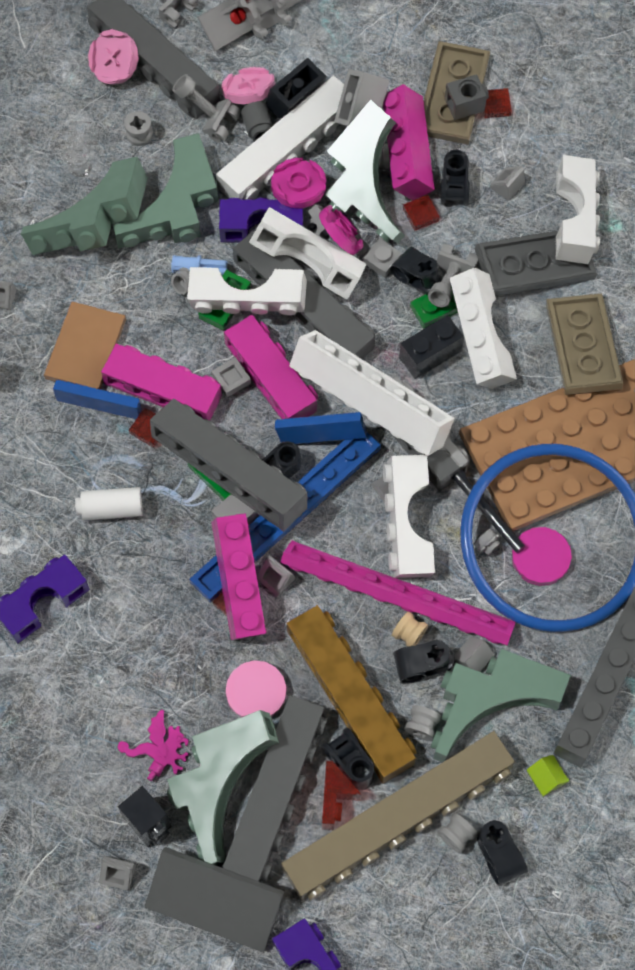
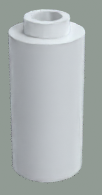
M141 488L81 491L80 497L75 498L76 514L82 515L83 521L143 516Z

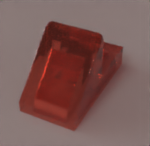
M326 761L322 830H334L335 821L341 822L342 803L336 802V799L361 801L362 794L333 761Z

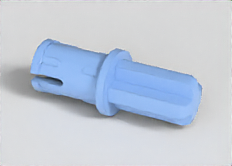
M173 255L171 270L172 273H176V271L183 267L189 270L190 267L219 268L223 276L225 271L228 270V263L226 260L202 259L201 255L197 257Z

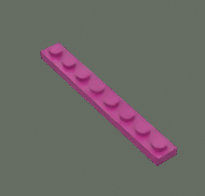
M292 540L283 552L280 562L288 565L295 571L313 574L322 581H332L343 585L350 591L370 595L377 601L398 605L407 612H417L428 616L435 622H444L455 626L462 632L483 636L492 643L508 645L516 623L513 620Z

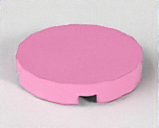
M113 29L106 30L100 33L97 40H93L88 53L89 67L100 82L112 85L122 84L131 78L136 70L139 59L138 48L134 40L127 33Z
M243 68L238 70L239 74L235 76L229 74L222 81V92L225 99H229L231 103L250 104L262 101L268 97L269 90L276 84L273 74H269V70L264 68Z
M254 660L243 663L233 670L227 680L226 697L229 707L240 718L259 710L270 713L272 718L283 707L286 700L287 687L284 677L275 666L267 662Z

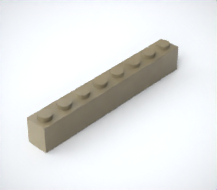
M492 731L281 863V868L300 900L303 901L308 897L312 901L326 892L325 886L334 880L339 884L353 875L352 869L361 863L366 867L380 858L378 853L389 847L393 850L407 841L405 836L416 830L417 833H421L433 824L431 819L441 813L446 817L460 807L458 802L466 797L473 800L486 791L484 786L493 780L498 784L507 779L512 774L510 770L513 768L515 761L495 731Z

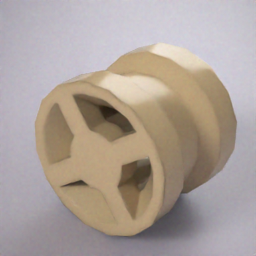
M408 611L396 625L392 637L402 639L406 642V646H416L424 636L429 625L425 622H418L414 619V615Z

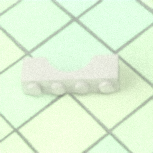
M563 155L557 169L556 194L564 197L574 206L577 216L563 220L556 235V260L589 264L592 255L597 254L599 250L600 238L596 237L600 216L596 215L600 198L599 193H596L599 172L596 171L595 159Z
M270 207L249 241L250 244L273 257L287 255L303 261L319 275L324 287L345 299H348L366 266V263Z
M190 267L187 300L192 309L200 313L223 310L229 314L251 311L254 314L263 315L267 314L268 311H278L283 315H295L296 312L305 311L307 279L303 270L274 269L271 277L263 285L251 290H240L231 287L224 281L219 268Z
M471 268L450 277L476 384L494 389L517 380L510 352L503 346L494 328L491 307L496 297L490 274L477 268Z
M427 455L391 456L387 464L383 465V480L388 482L389 494H385V510L390 512L391 523H387L386 533L387 540L392 541L393 552L389 553L388 556L389 570L394 571V578L430 577L435 573L433 543L422 539L413 531L407 515L408 505L412 496L429 485Z

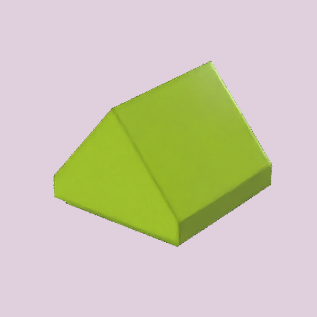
M553 754L542 757L526 770L542 797L569 782Z

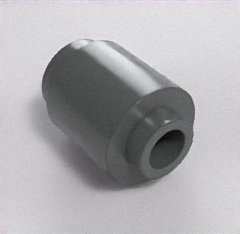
M257 101L246 104L241 111L248 136L254 142L274 126L267 104Z

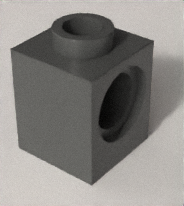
M477 74L446 83L445 101L454 121L485 111L486 100L489 98L486 85L484 83L481 84Z

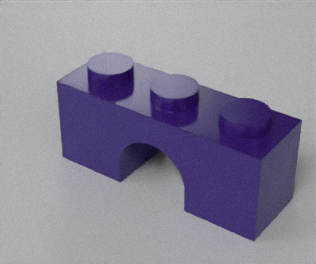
M239 198L220 199V242H241L248 236L249 230L261 222L269 207L303 226V208H290L281 204L278 200H269L267 198H257L255 200H241Z
M65 554L60 558H53L44 566V570L36 576L31 575L23 580L20 588L12 594L8 593L0 597V623L14 641L19 644L42 626L34 613V607L38 600L46 596H53L58 598L67 608L90 590L87 580Z
M304 918L272 938L273 945L289 970L303 963L312 964L319 970H337L342 967L332 950L326 953L320 943L324 937L315 922L309 925Z

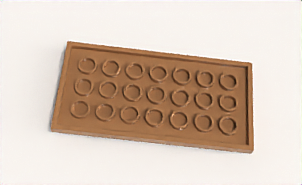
M635 359L619 365L623 379L622 389L565 395L564 388H561L460 428L459 435L480 476L497 460L520 448L538 444H563L581 448L595 454L612 465L629 484L634 482ZM543 455L528 458L511 465L496 476L487 489L505 523L512 531H516L613 491L617 487L600 471L582 461L565 456Z

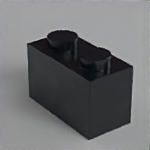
M306 58L269 90L266 100L267 107L281 120L324 84L327 76L309 58Z
M447 315L401 342L399 359L413 378L417 379L462 352L464 335Z
M143 786L117 806L123 819L147 847L152 843L158 845L170 834L168 830L172 826L167 813Z

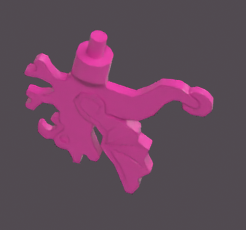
M161 709L156 717L151 718V725L147 729L150 734L149 740L152 743H142L132 750L128 749L129 745L124 741L119 742L117 746L118 750L121 753H125L128 757L134 758L146 754L154 759L148 769L150 774L147 777L152 782L155 776L159 777L167 765L172 766L174 775L177 774L178 770H183V767L178 766L175 760L186 762L185 757L188 756V753L185 752L180 755L177 754L176 750L181 748L180 743H185V746H187L189 741L180 733V726H177L176 729L169 726L168 739L164 743L163 738L166 735V730L164 726V710Z

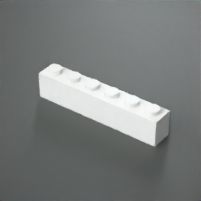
M334 75L222 168L216 174L217 188L228 198L255 200L261 190L266 186H271V177L279 164L285 160L300 158L305 153H310L322 138L330 136L336 130L339 124L334 123L344 84Z
M314 330L299 337L289 366L299 372L300 376L318 384L323 391L335 395L344 401L348 407L354 408L367 416L371 422L378 423L389 430L394 437L403 439L412 445L419 453L429 456L444 446L454 422V417L320 332Z

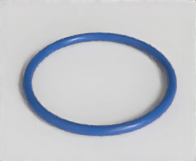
M563 444L531 445L508 453L497 460L480 476L473 486L465 503L461 519L460 539L463 559L478 591L489 604L505 617L518 624L540 631L569 632L580 630L603 621L617 611L630 597L635 587V556L631 571L621 589L609 602L596 611L585 616L567 620H548L530 616L513 608L500 598L481 573L472 543L473 519L478 502L488 485L502 471L522 460L543 455L573 458L594 467L604 474L624 497L630 509L634 527L635 492L612 465L591 452Z

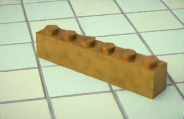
M316 605L287 622V633L346 727L352 731L363 750L372 760L374 771L382 784L414 766L416 759L414 755L417 754L416 749L408 737L402 738L397 730L400 728V725L392 712L387 713L381 705L384 700L375 686L371 688L365 680L367 673L363 665L359 661L354 662L349 654L351 648L347 640L343 636L338 637L333 629L335 623L331 615L327 611L322 612L320 607Z

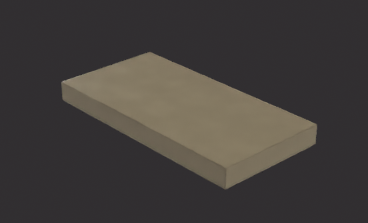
M438 41L423 101L428 137L469 145L476 114L454 121L445 101L446 83L477 74L481 84H483L490 51Z
M602 293L546 299V309L565 395L622 389L623 379Z

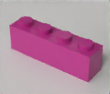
M402 84L387 92L383 102V109L396 122L387 136L393 189L413 201L434 191L435 188L423 96Z
M250 315L224 331L225 345L239 361L280 419L309 417L317 412V400L319 398L316 391L311 385L306 386L299 372L289 366L290 363L285 358L286 353L278 342L274 343L269 337L270 332L262 321L258 322L253 315Z
M115 344L101 371L103 382L107 386L161 407L166 406L174 398L181 404L190 406L195 414L204 420H211L222 397L221 384L214 378L198 376L184 366L178 365L175 367L155 355L151 357L144 355L130 345H125L124 347Z
M246 513L217 517L211 524L231 640L264 635L266 634Z

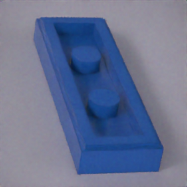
M56 380L53 388L56 400L59 402L137 420L140 419L142 413L139 398Z
M361 412L275 420V430L280 442L290 441L299 444L367 437V428Z

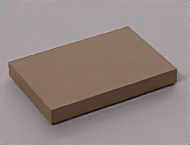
M72 301L45 370V379L54 382L61 380L101 390L103 384L101 371L115 344H118L126 322V316Z

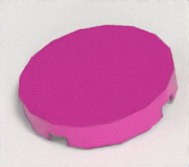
M292 158L285 160L275 168L274 174L271 177V189L274 197L281 204L290 208L302 209L313 206L321 200L326 190V176L323 169L316 162L311 160L309 162L303 161V158Z
M331 205L326 206L319 212V218L327 233L347 253L351 255L357 254L364 246L363 240H357L355 237L358 234L357 229L340 210L335 209L332 211L333 207Z
M536 527L523 532L519 536V539L526 547L519 553H516L514 550L512 551V564L516 572L527 583L537 586L552 585L568 572L572 559L571 548L565 537L556 530Z

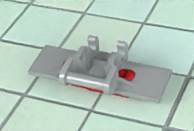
M226 0L197 18L214 51L250 30L253 31L256 37L262 38L268 34L267 29L278 22L282 24L288 23L292 20L290 14H286L284 10L301 0Z

